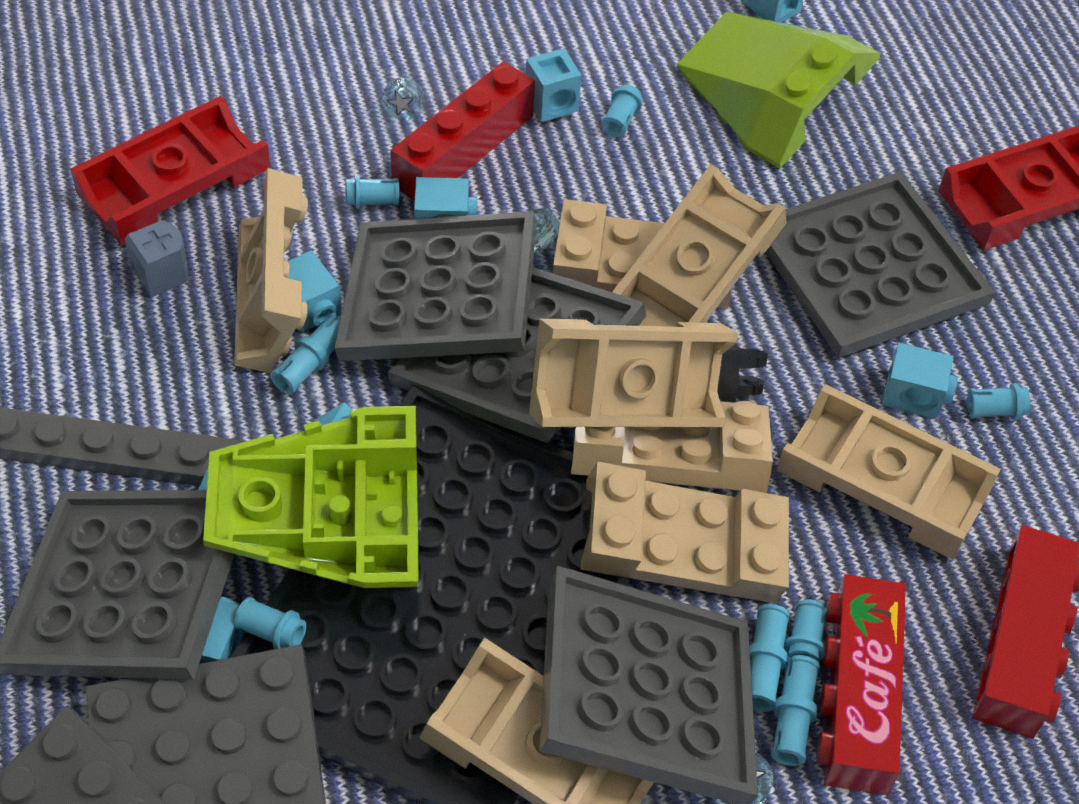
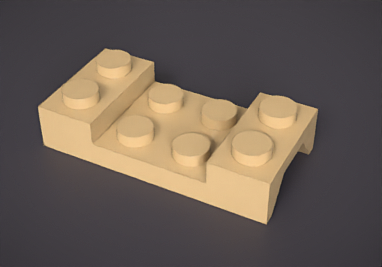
M710 164L612 292L644 302L646 317L639 326L676 327L677 322L708 323L709 317L757 255L761 258L787 224L786 207L779 203L762 205L735 189L719 168Z
M267 168L265 172L264 208L260 216L242 219L239 224L234 356L235 366L267 373L272 371L280 356L285 357L287 355L292 334L295 329H302L307 316V303L302 302V282L288 278L290 264L284 261V252L289 248L295 223L301 224L305 218L308 199L302 196V177Z
M564 199L553 274L612 292L665 223L606 216L607 204ZM733 287L717 308H729Z
M539 319L529 415L542 427H725L726 417L717 388L722 354L737 343L738 333L722 323L677 322L676 327L593 325L587 320Z
M824 384L820 390L808 419L793 443H787L783 448L777 469L778 472L819 493L824 485L828 484L913 527L908 538L952 560L955 559L1001 470L827 384Z
M721 401L726 417L725 427H576L571 474L589 476L598 461L646 470L645 480L651 482L741 490L742 488L767 493L773 463L769 406L757 405L749 401H739L736 403Z
M598 461L595 464L586 482V489L592 493L590 531L581 559V570L768 603H775L789 588V497L742 488L735 497L646 481V470Z
M486 638L483 639L441 706L431 716L420 736L421 740L465 769L471 762L533 804H641L646 793L654 783L540 752L544 676Z

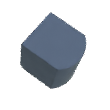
M159 221L127 235L125 242L131 268L151 298L187 282L189 269L183 238L180 231L174 225Z

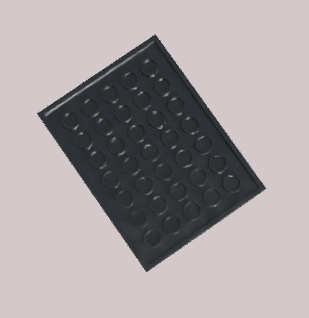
M413 385L399 406H416L419 587L362 588L289 569L265 605L284 613L293 610L299 613L301 620L306 622V632L301 644L305 651L320 756L418 804H515L519 794L471 762L465 769L421 740L420 736L427 722L441 706L484 638L544 676L549 578L556 566L628 587L633 579L580 569L582 555L590 531L592 493L586 489L587 475L571 474L572 452L468 414L424 389ZM247 632L230 658L274 650L273 643Z

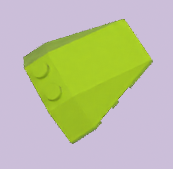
M725 12L677 63V69L704 101L708 100L718 111V117L725 125H730L739 136L741 144L748 151L780 169L806 141L804 120L842 78L856 85L880 59V52L847 35Z
M416 406L363 407L350 411V417L322 426L318 420L304 424V431L275 439L273 434L209 452L204 546L362 588L419 587Z

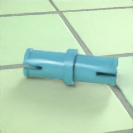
M331 313L309 337H301L294 345L295 351L270 373L272 382L280 391L284 392L286 390L288 395L293 394L297 387L314 370H322L328 364L329 355L335 350L341 315L337 317L336 313Z
M775 604L759 606L753 644L749 645L753 710L760 712L774 710L777 701L776 693L780 671L785 669L788 653L784 650L790 613L784 607Z
M794 655L792 658H787L782 696L777 698L774 708L778 721L771 757L776 762L787 766H799V763H805L809 726L815 721L818 708L813 699L820 665L815 659L804 655Z

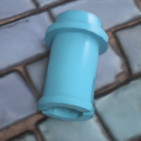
M622 85L620 88L615 89L611 95L612 104L603 118L601 126H604L603 131L612 137L618 138L625 135L633 115L638 113L643 105L641 92L632 85Z
M354 175V179H346V205H354L355 209H360V205L399 206L398 178L360 179L359 175Z
M1011 383L1009 388H971L967 394L969 417L976 419L977 417L1010 416L1012 420H1019L1021 415H1028L1030 412L1029 390L1027 387H1019L1017 383Z
M251 597L242 601L234 618L236 629L249 632L272 642L274 649L300 645L306 632V622L300 619L299 613L293 610L284 613L259 603Z
M807 599L801 600L796 604L792 635L786 639L784 650L788 653V657L804 655L815 659L817 662L824 658L826 648L822 643L828 609H824L825 605L823 603Z

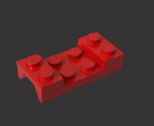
M220 95L71 168L70 171L78 196L122 246L126 243L125 238L128 234L159 222L158 213L225 179L236 187L265 172L267 168H270L268 144L264 140L253 144L235 124L225 99Z
M1079 125L945 169L938 192L983 250L1019 239L1026 226L1079 209Z

